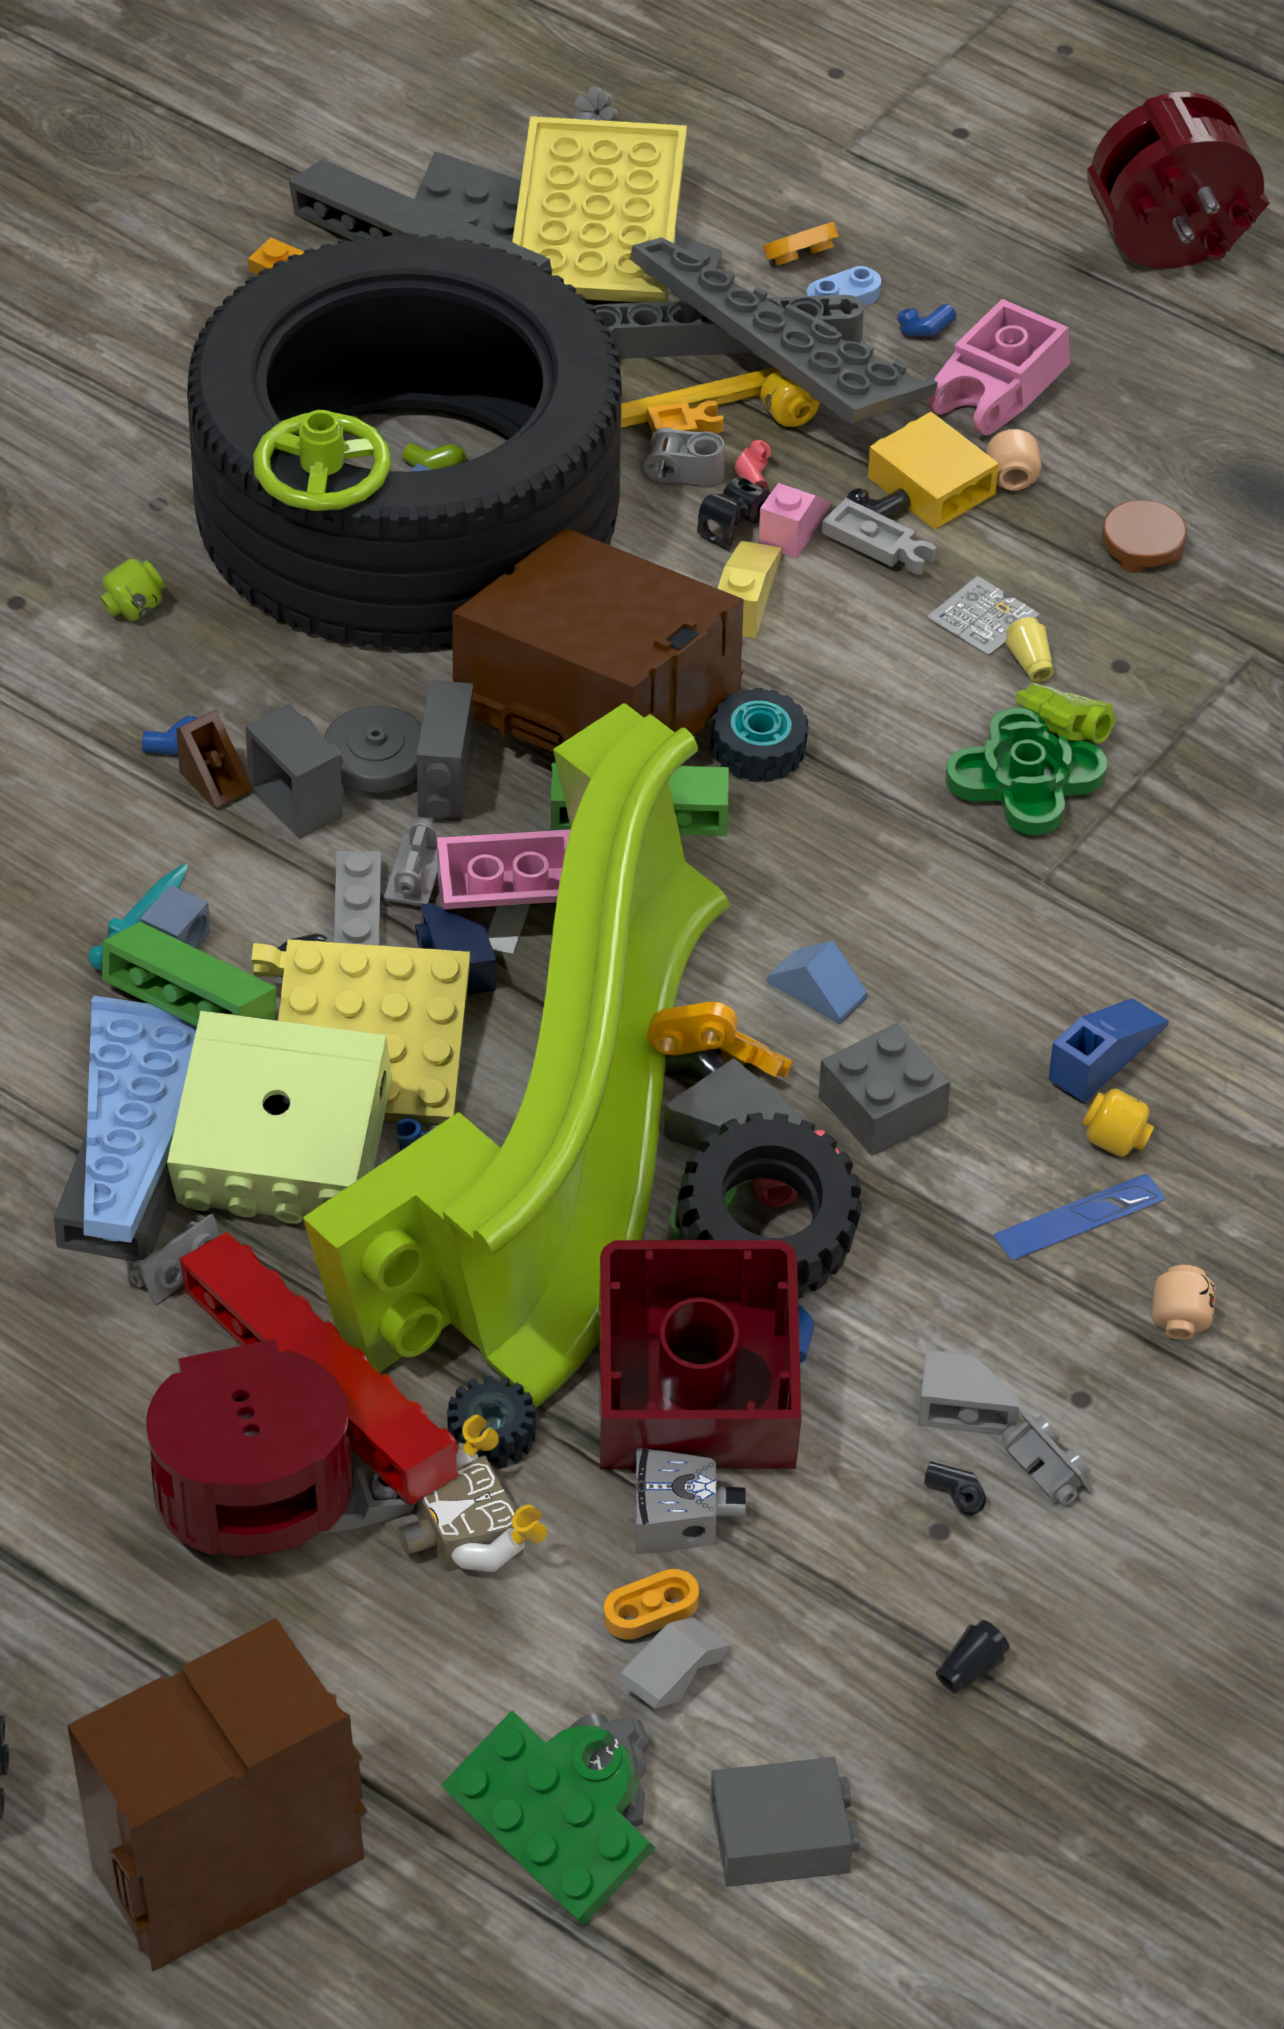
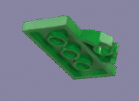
M511 1710L440 1786L581 1924L585 1925L656 1849L621 1815L633 1801L639 1784V1780L636 1778L633 1758L629 1750L622 1744L614 1749L612 1760L605 1768L592 1770L590 1769L592 1754L600 1748L610 1746L615 1738L609 1731L601 1727L580 1725L562 1730L545 1742Z

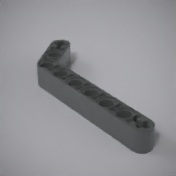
M822 295L766 298V300L783 309L788 304H791L837 328L838 332L842 333L841 339L845 341H855L858 343L862 341L864 304L855 296ZM686 301L602 304L594 306L596 315L602 317L604 326H607L610 331V336L614 340L619 359L753 353L752 350L736 338L727 335L725 330L716 323L699 314L698 310Z

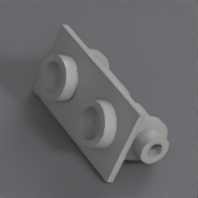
M419 819L411 825L409 835H403L384 895L385 901L417 906L429 903L438 875L436 830L430 820Z
M210 1214L198 1223L191 1221L187 1224V1229L167 1242L166 1246L161 1250L157 1249L145 1259H138L133 1263V1269L128 1273L129 1277L137 1287H141L144 1284L147 1286L153 1304L157 1305L184 1285L180 1258L221 1235L214 1215Z
M1020 1408L1018 1411L1025 1420V1423L1019 1428L1013 1425L1004 1431L1002 1439L1005 1441L1004 1449L1027 1472L1040 1461L1044 1463L1031 1476L1053 1502H1061L1062 1505L1070 1504L1078 1494L1076 1489L1080 1485H1083L1090 1494L1094 1492L1084 1476L1090 1471V1468L1072 1448L1064 1453L1056 1445L1055 1441L1060 1436L1043 1416L1040 1415L1034 1421L1023 1408Z

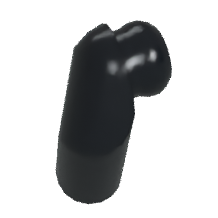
M862 488L854 489L847 495V499L887 518L908 508L911 503L908 494L902 488L881 499H869L868 491Z
M933 1461L929 1462L924 1485L948 1491L956 1508L965 1515H975L983 1510L986 1504V1495L974 1473Z

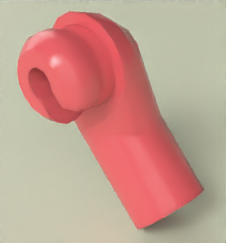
M762 440L753 441L750 448H745L736 461L735 471L737 475L748 479L759 487L767 489L768 484L761 472L768 464L767 458L771 455V447Z

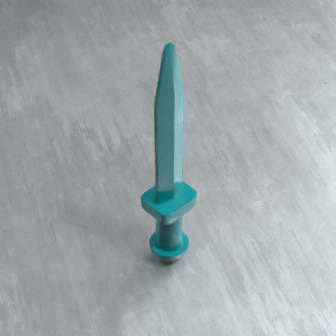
M182 864L158 880L122 920L112 918L108 923L107 938L140 922V918L170 885L179 888L188 871V865ZM103 943L100 946H93L88 953L89 964L99 971H102Z

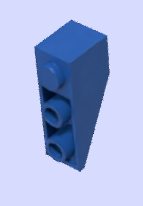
M1133 998L1082 1016L1052 1043L1048 1080L1081 1101L1086 1102L1168 1026L1169 1020Z

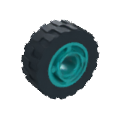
M763 688L739 690L738 693L725 697V701L719 703L716 713H714L710 742L713 756L716 761L718 760L721 763V767H729V771L733 773V776L738 778L743 777L748 779V781L757 782V780L769 782L776 778L782 779L787 777L791 771L797 770L799 763L803 762L809 730L807 715H804L803 708L799 703L796 704L793 698L788 695L784 696L779 691L772 689L763 690Z

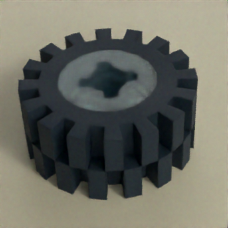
M484 1376V1384L479 1385L476 1378L468 1381V1391L463 1386L455 1390L456 1398L451 1397L448 1402L447 1430L452 1434L457 1445L467 1442L462 1431L466 1420L473 1415H480L488 1419L486 1428L480 1432L479 1437L490 1427L498 1433L499 1440L496 1447L492 1450L482 1451L479 1449L476 1453L478 1458L486 1456L489 1464L491 1462H498L499 1469L507 1468L508 1458H511L514 1464L522 1460V1452L528 1455L532 1449V1442H535L536 1410L531 1394L529 1392L523 1394V1386L516 1382L510 1388L509 1378L501 1376L499 1384H494L493 1376Z

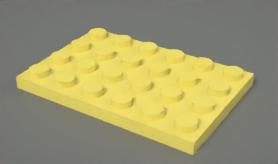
M530 116L512 242L550 258L552 275H559L564 279V284H571L576 288V294H582L588 300L637 303L667 302L669 288L655 278L648 276L642 268L629 258L633 245L660 237L672 243L675 241L687 126Z

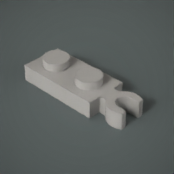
M847 498L822 523L823 534L891 567L899 560L905 563V567L910 572L921 575L924 572V559L930 562H934L936 559V546L924 540L915 541L916 531Z

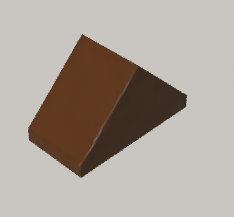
M213 710L176 728L179 772L213 808H217L253 790L217 710Z

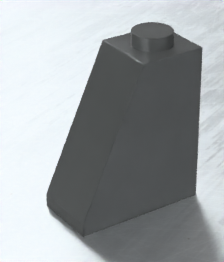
M733 1058L665 1104L664 1135L672 1141L699 1149L700 1141L709 1132H716L719 1135L721 1124L733 1118L737 1119L739 1124H743L747 1114L762 1113L763 1119H773L775 1113L788 1114V1122L800 1125L802 1119L810 1121Z

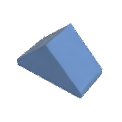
M833 940L794 950L767 976L768 983L838 1024H841L867 998L866 989Z

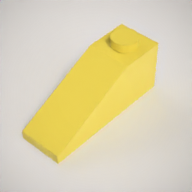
M740 541L724 566L717 589L744 599L742 637L756 639L782 555V547Z

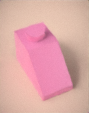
M778 483L760 508L759 544L782 547V554L797 558L831 509L832 501Z

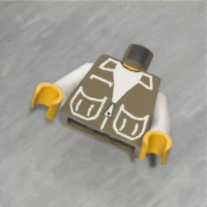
M473 1415L464 1423L462 1431L467 1442L457 1445L458 1477L417 1501L418 1521L398 1528L399 1540L407 1555L432 1547L443 1569L448 1571L467 1569L495 1572L510 1559L523 1555L526 1540L531 1543H540L547 1536V1528L539 1522L542 1518V1513L532 1505L521 1506L515 1511L486 1456L478 1458L476 1453L479 1449L482 1451L492 1450L496 1447L499 1440L498 1433L490 1427L479 1437L480 1432L486 1428L488 1422L482 1416Z

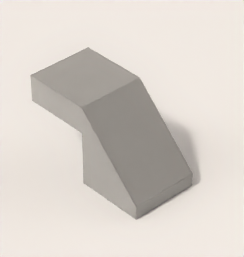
M694 1617L670 1622L620 1672L617 1681L655 1709L679 1703L697 1669L723 1662L731 1644Z

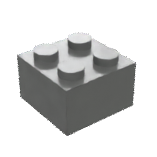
M288 704L245 726L248 779L253 787L251 791L299 839L343 816L342 754L333 742H327L316 731L314 724L308 717H302Z
M895 1023L822 1059L818 1097L866 1151L873 1156L946 1119L948 1116L951 1081L908 1034Z

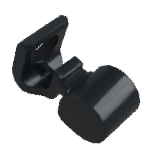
M738 476L726 485L723 494H710L704 498L699 508L697 533L730 549L733 542L734 525L740 521V518L751 523L760 521V508L771 492L753 484L744 477ZM708 520H713L719 524L723 531V537H718L711 532Z

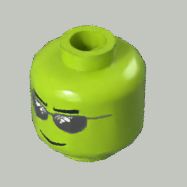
M130 558L104 575L102 587L105 593L100 596V600L113 618L121 614L126 620L134 622L161 604L163 598L161 591L165 589V584L148 560L141 563L135 558Z

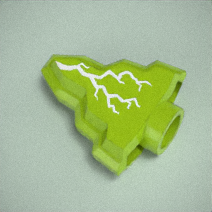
M1031 683L1026 690L1016 693L1015 702L1019 707L1037 712L1042 720L1045 721L1049 731L1058 734L1059 737L1062 734L1067 740H1089L1100 744L1108 738L1116 724L1117 717L1114 713L1113 704L1101 700H1093L1078 694L1062 692L1036 683Z

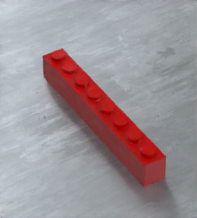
M225 1232L180 1258L185 1292L241 1346L275 1339L279 1352L289 1350L304 1355L323 1366L334 1376L341 1386L347 1402V1437L349 1436L351 1450L410 1506L458 1477L456 1461L458 1446L452 1434L446 1428L439 1429L428 1419L426 1412L417 1401L413 1400L410 1402L401 1394L389 1375H381L373 1368L361 1349L358 1347L352 1348L345 1342L333 1323L330 1321L324 1322L318 1317L305 1297L302 1295L296 1296L290 1291L278 1272L273 1269L268 1270L263 1266L250 1246L247 1244L241 1245L228 1232Z

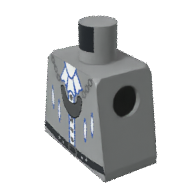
M646 1448L636 1449V1554L709 1546L715 1542L716 1517H745L746 1488L716 1487V1462L713 1459Z

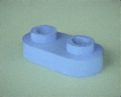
M857 266L812 282L807 288V296L852 295L859 298L864 306L875 302L880 297L881 277L869 267Z

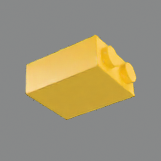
M929 412L919 419L909 422L905 427L886 438L879 439L870 446L868 478L888 494L899 488L904 489L911 502L907 509L935 530L996 494L999 463L933 412Z

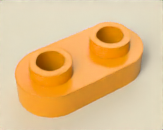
M833 221L764 244L762 248L766 260L775 259L778 266L798 259V250L809 247L811 254L834 247L832 239L839 237Z
M703 1002L662 1009L652 1016L647 1039L654 1049L667 1055H681L723 1048L734 1040L738 1026V1017L729 1006L719 1002Z
M667 1569L615 1589L604 1601V1625L612 1635L621 1639L631 1640L663 1629L670 1622L687 1619L698 1608V1582L690 1573L684 1570ZM669 1599H678V1600H680L679 1602H676V1603H669V1602H667V1600H669ZM630 1616L635 1619L627 1620L623 1619V1617Z

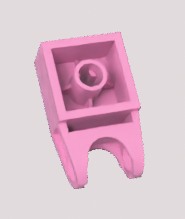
M1001 299L955 344V352L934 379L938 384L934 396L927 398L928 409L941 415L960 406H975L977 408L973 416L975 421L974 430L983 435L993 434L1024 411L1070 365L1069 327Z

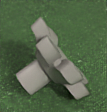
M592 86L588 90L589 98L582 95L577 96L575 106L581 109L582 112L577 113L574 119L616 121L617 110L610 107L613 97L609 92Z

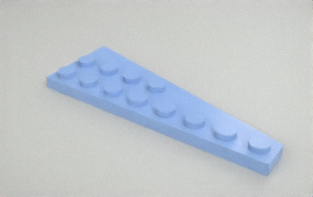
M95 995L91 1000L84 1235L103 1238L107 1241L131 1243L166 1165L197 1029L196 1026L152 1004Z

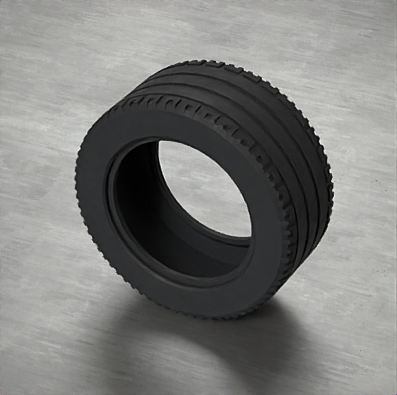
M392 234V237H383L382 235H374V238L365 239L364 236L356 237L355 241H347L345 239L338 241V244L331 245L327 243L321 245L320 249L310 248L304 250L302 255H291L287 261H278L273 264V268L261 270L259 276L247 279L245 286H238L234 289V294L227 296L223 300V306L216 307L213 311V317H209L205 322V328L201 329L199 340H196L194 352H192L190 358L187 399L194 507L200 536L205 549L208 550L211 561L215 562L219 573H224V579L228 584H234L236 592L245 594L248 602L251 604L257 603L259 610L264 613H272V617L278 621H287L288 626L303 628L305 633H318L320 638L327 640L331 637L336 638L338 642L344 644L350 641L355 642L356 646L374 645V648L383 649L384 646H393V649L402 650V647L421 649V646L439 648L441 644L453 646V612L504 573L509 576L513 574L516 564L564 528L607 545L611 542V536L615 530L620 498L622 381L618 353L608 327L604 326L602 317L596 315V309L593 305L587 304V299L582 294H576V288L571 284H564V279L559 275H551V270L546 267L539 268L536 262L532 260L525 261L521 255L516 253L508 254L505 249L499 247L493 249L490 248L489 244H474L472 240L468 239L459 241L455 240V237L450 236L437 238V235L428 234L427 237H420L418 234H410V236ZM399 407L438 409L481 421L510 438L494 450L460 464L423 471H389L380 489L365 501L341 510L310 511L288 506L269 495L254 475L253 453L261 437L283 420L316 410H326L352 416L368 411ZM275 448L270 458L273 473L279 481L291 488L307 492L310 473L302 468L300 456ZM344 463L339 471L328 475L326 493L339 492L356 486L369 475L371 469Z

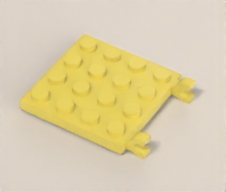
M290 939L287 940L285 952L271 945L253 943L251 961L254 964V976H283L278 1021L386 1035L392 1081L384 1120L400 1121L412 1118L419 1123L441 1124L455 1115L471 962L470 952Z

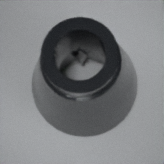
M981 1620L976 1625L970 1624L943 1661L941 1667L935 1672L936 1676L945 1688L957 1694L962 1688L967 1687L1005 1661L1004 1654L1010 1649V1645L1000 1630L990 1622Z

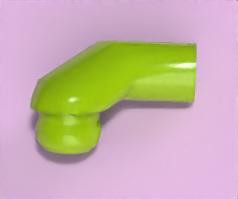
M411 442L405 447L402 459L414 467L420 463L430 469H438L466 462V453L461 447L453 444L428 451Z

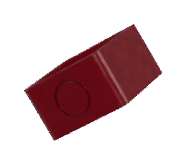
M616 1240L608 1243L602 1249L600 1255L599 1280L600 1469H636L637 1448L711 1458L716 1462V1469H796L802 1416L797 1254L794 1248L787 1242L780 1240ZM701 1349L717 1355L720 1359L708 1364H692L681 1360L676 1355L686 1350Z

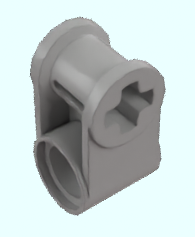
M661 428L652 434L650 441L652 452L645 458L643 465L644 472L650 479L660 483L670 482L699 487H713L720 484L725 478L724 441L721 436L712 432H692L672 428ZM667 439L668 443L665 450V446L663 444L664 441ZM664 463L667 466L666 471H662Z

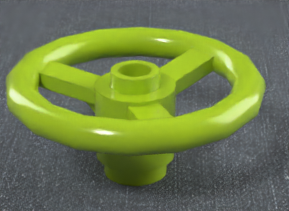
M326 410L303 413L279 422L261 437L253 453L254 475L265 491L288 506L310 511L341 510L365 501L383 486L392 466L389 445L376 428L354 416ZM343 432L350 433L359 439L343 441ZM275 448L300 456L302 468L310 473L307 492L291 488L279 481L273 473L270 458ZM373 455L374 465L365 479L356 486L339 492L326 493L328 475L339 471L344 464V459Z

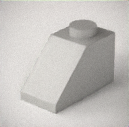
M926 1350L918 1426L1003 1435L1004 1431L1010 1426H1017L1020 1399L975 1355L959 1354L953 1351Z

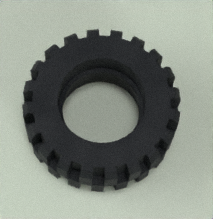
M762 1113L747 1114L743 1124H739L738 1120L733 1118L721 1124L719 1135L716 1132H709L700 1141L699 1149L692 1151L686 1163L675 1212L676 1227L680 1229L678 1240H780L787 1242L794 1248L797 1254L798 1299L803 1298L806 1286L811 1291H817L827 1283L829 1274L836 1275L843 1266L847 1253L850 1252L862 1208V1202L859 1200L861 1193L859 1176L851 1174L853 1162L847 1152L842 1151L837 1154L835 1150L838 1142L828 1133H824L822 1136L814 1132L815 1124L802 1119L800 1125L788 1122L789 1115L775 1113L773 1119H763ZM766 1178L781 1181L795 1189L805 1199L812 1213V1221L805 1229L791 1236L781 1238L759 1236L741 1227L731 1217L725 1206L724 1196L735 1185L747 1180Z

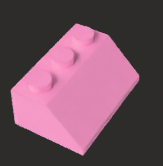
M571 829L437 838L438 882L441 907L443 909L557 902L561 871Z

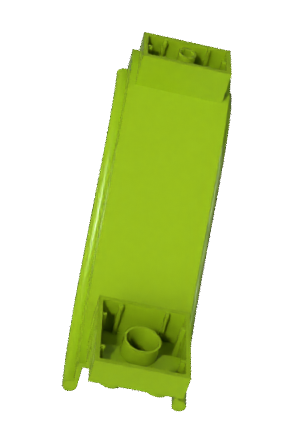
M625 703L553 749L571 831L559 883L546 994L536 1054L522 1104L502 1147L500 1148L458 1112L303 1217L335 1327L345 1342L352 1348L358 1347L364 1352L370 1365L379 1373L403 1356L414 1357L425 1352L437 1340L441 1330L451 1323L480 1349L484 1361L502 1377L509 1378V1383L512 1386L516 1382L523 1386V1394L529 1392L533 1398V1405L537 1408L564 1385L581 1367L599 1343V1280L602 1249L608 1243L616 1240H643L655 1173L666 1054L654 1049L648 1042L647 1032L652 1016L657 1011L675 1006L680 982L694 947L708 926L729 908V902L718 886L685 862L672 800L669 778L688 758L698 751L696 740L687 729L680 728L674 732L651 714L644 718Z

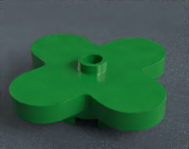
M1015 707L1002 710L992 718L989 728V739L985 746L963 748L950 756L947 761L945 780L949 790L959 798L968 801H1000L1006 821L1015 830L1028 835H1043L1054 831L1062 823L1065 806L1064 796L1088 794L1096 791L1103 785L1106 778L1107 758L1104 752L1092 743L1079 740L1068 741L1062 734L1058 739L1055 735L1049 733L1048 726L1045 725V721L1042 720L1037 712Z

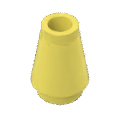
M1025 617L1013 622L1006 630V646L1029 676L1031 682L1040 683L1048 680L1054 674L1045 626L1033 617Z

